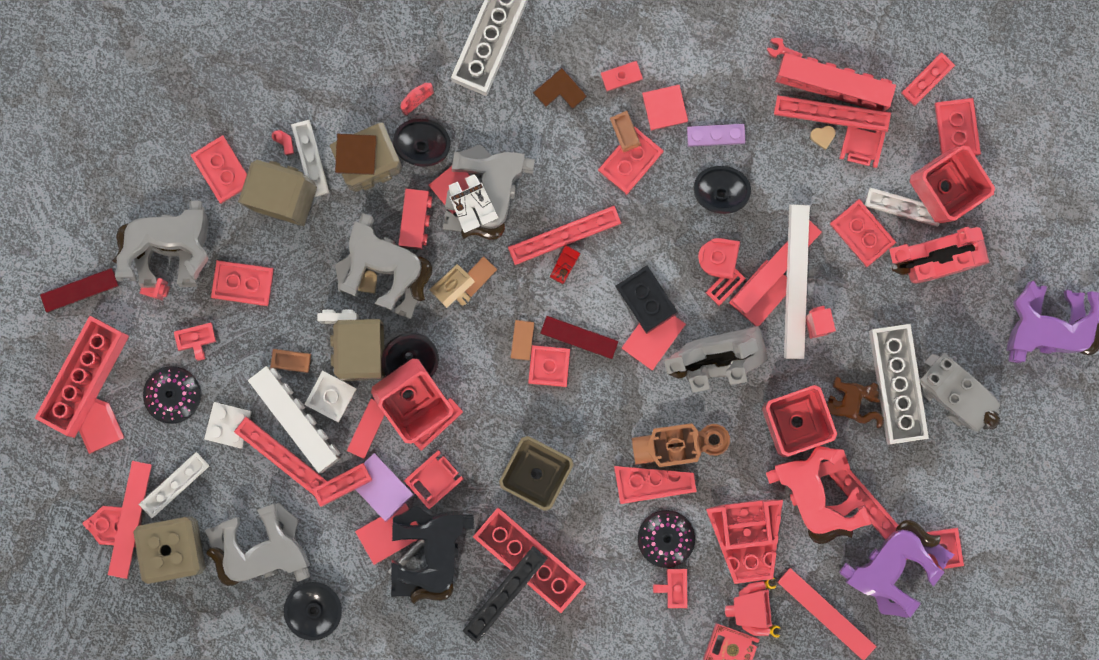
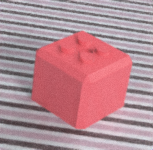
M963 145L947 150L910 176L912 187L933 220L938 223L957 220L994 195L995 191L994 185L970 147ZM943 181H946L949 184V189L947 192H944L941 189V183Z
M419 359L409 360L372 386L371 394L405 443H414L452 416L453 408ZM406 390L413 391L410 398L403 397V393Z
M816 385L767 401L762 407L777 454L782 457H788L834 441L837 436L822 390ZM795 416L800 417L802 420V425L798 428L794 427L791 423Z

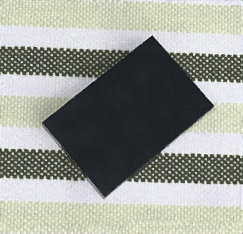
M648 265L615 286L646 334L678 314L677 309Z

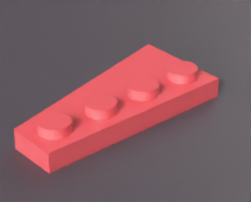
M614 466L620 504L697 492L694 473Z

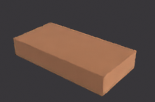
M628 111L610 117L623 152L641 146Z
M484 256L467 273L475 281L465 291L470 297L497 271Z
M515 320L511 359L530 361L534 322Z
M273 349L270 368L309 373L312 354Z

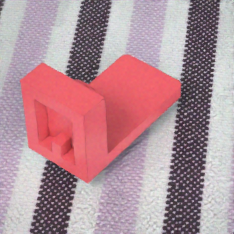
M158 278L155 288H141L140 294L163 301V298L167 297L170 286H168L167 281Z

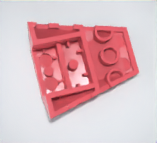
M783 500L748 501L724 504L706 509L734 584L773 579Z

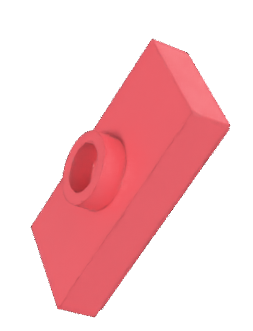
M637 61L601 73L606 92L643 80Z

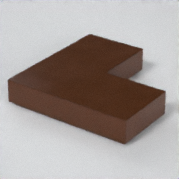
M563 68L533 92L545 108L561 96L573 110L587 97Z

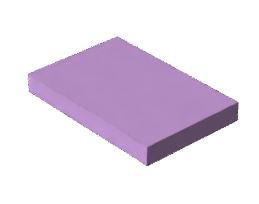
M374 453L364 462L372 481L355 490L387 522L414 494Z

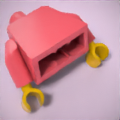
M769 580L748 584L739 591V597L734 598V605L725 606L726 617H735L736 624L742 626L743 630L754 636H769L770 634L773 637H779V634H773V630L780 627L772 625L768 589H774L776 586H769Z

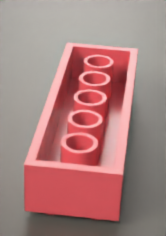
M794 52L785 53L780 62L775 80L777 83L871 110L886 112L891 106L896 85L892 84L891 80L883 78L877 80L874 79L873 75L867 73L862 75L856 74L853 69L836 68L837 65L818 63L817 59L811 57L804 59Z
M89 316L35 419L66 436L75 438L129 335Z
M499 507L473 536L475 540L511 571L532 546L545 555L548 559L527 585L560 613L564 611L586 585V582Z

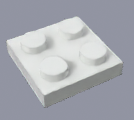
M322 310V313H317V321L321 324H335L338 320H360V316L353 310H342V313H336L334 310Z
M322 371L304 405L339 423L357 389Z
M214 402L204 439L243 449L245 440L234 431L245 417L250 419L252 411Z

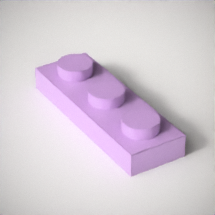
M744 124L687 127L688 147L745 144Z

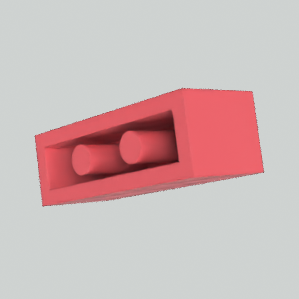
M405 190L399 247L423 250V245H427L428 234H425V226L429 227L430 215H427V210L432 206V196H429V191Z
M825 306L816 307L806 315V325L810 339L826 336L836 331L830 308L825 309Z

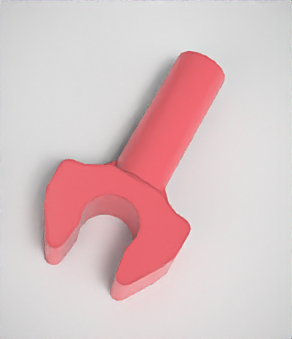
M772 38L770 40L771 43L778 46L777 50L767 48L769 55L774 58L777 55L788 54L789 52L797 53L800 57L803 55L785 47L781 38Z

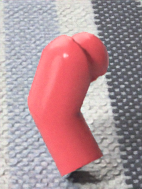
M281 130L274 131L271 137L273 141L283 145L284 154H294L291 136Z

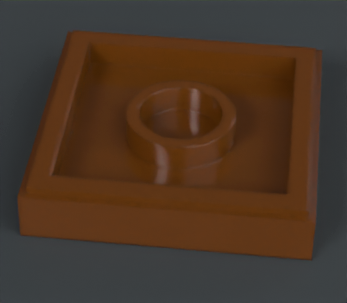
M337 134L335 173L375 175L377 136Z

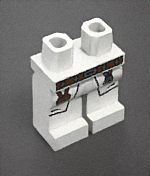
M475 174L465 178L469 188L462 191L458 182L449 185L450 199L464 233L480 226L473 208L476 209L482 225L498 218L483 184L479 182Z

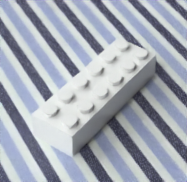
M484 0L451 76L452 82L482 95H488L528 0Z
M911 324L870 330V341L879 387L882 416L884 417L887 445L929 439Z
M264 367L251 377L248 382L317 472H325L340 460L338 455L341 453L334 444L329 445L326 441L329 439L322 429L318 430L315 424L317 422L312 415L306 414L303 411L305 409L303 403L299 399L293 398L291 394L294 392L289 385L280 381L282 378L280 373L274 368Z

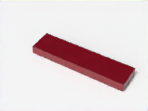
M113 268L40 294L46 313L119 287V284L115 278Z
M546 316L540 334L609 359H613L619 342Z

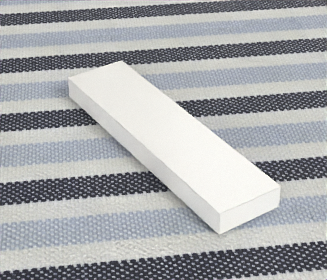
M310 120L291 124L304 174L313 180L317 186L314 197L329 194L328 184Z
M869 188L865 201L866 207L928 225L939 226V223L933 220L923 202Z
M195 452L138 505L152 519L203 473L209 465Z

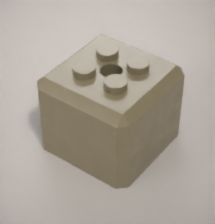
M383 122L354 133L356 135L377 136L375 175L342 174L350 190L354 192L362 189L369 190L375 186L374 184L379 182L385 183L393 179V176L400 174L402 165ZM337 141L329 145L335 160Z
M255 160L250 164L238 203L254 212L305 226L317 186L313 180L304 175L303 172L298 171L299 169L291 166L286 168L274 161L267 163Z
M380 319L338 320L333 325V335L330 336L331 347L334 348V354H331V366L334 367V374L342 381L384 379L385 373L381 364V356L384 350V323Z
M526 436L521 438L499 480V484L503 490L546 511L552 508L573 467L572 458ZM534 468H539L542 471L540 479H533L531 477V471Z
M183 517L140 525L133 531L141 579L145 583L150 584L202 574L205 570L206 565L198 520L195 518ZM164 545L171 547V554L169 556H164L161 553V548Z

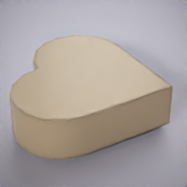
M825 126L822 129L815 128L810 134V139L826 150L835 136V130L831 126Z
M369 270L364 273L358 291L375 294L377 275L374 271Z

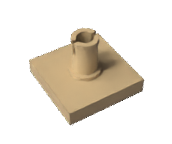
M457 264L429 290L446 308L455 300L460 305H465L467 303L462 298L469 302L470 296L465 291L475 281Z

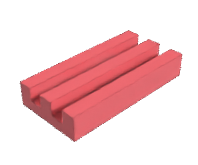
M735 269L733 280L729 279L714 295L711 292L725 278H719L706 292L718 306L746 279L737 269ZM739 277L740 280L718 300L717 297Z

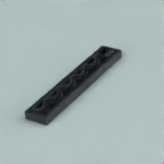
M532 546L462 632L475 643H478L548 558Z

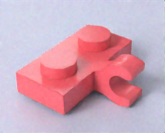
M212 323L174 332L178 351L193 348L195 358L198 361L205 359L202 345L216 342Z
M667 569V585H653L654 593H667V608H687V569Z

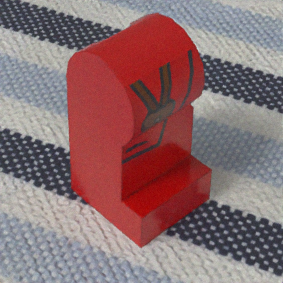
M565 245L550 278L564 284L581 253Z

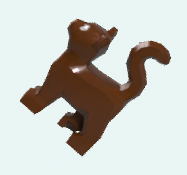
M836 377L833 387L843 392L844 396L842 401L836 400L834 396H829L827 407L830 414L845 416L863 424L876 419V427L881 428L884 424V417L881 413L873 411L864 416L859 413L862 398L869 402H880V399H878V384L871 383L870 385L863 386L858 383H844L841 381V378Z

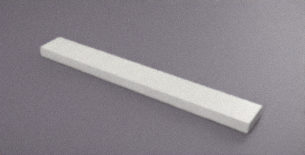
M789 205L784 358L804 359L810 205Z

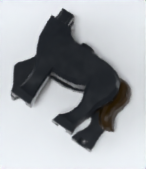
M413 506L406 512L393 517L392 541L424 540V555L428 566L420 570H410L402 566L398 561L392 560L391 597L408 596L411 602L415 604L422 599L447 600L452 595L454 558H458L459 549L458 543H455L458 536L463 534V529H474L473 514H463V511H448L430 515L419 506ZM414 521H417L420 525H410V524H411L412 522H414Z

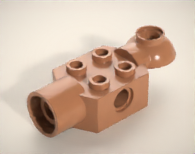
M693 423L653 429L652 435L632 438L635 464L656 462L659 467L698 462L702 452L717 456L723 454L730 444L728 431L719 424L707 425L701 431H698ZM710 435H718L720 442L717 445H711L709 443Z

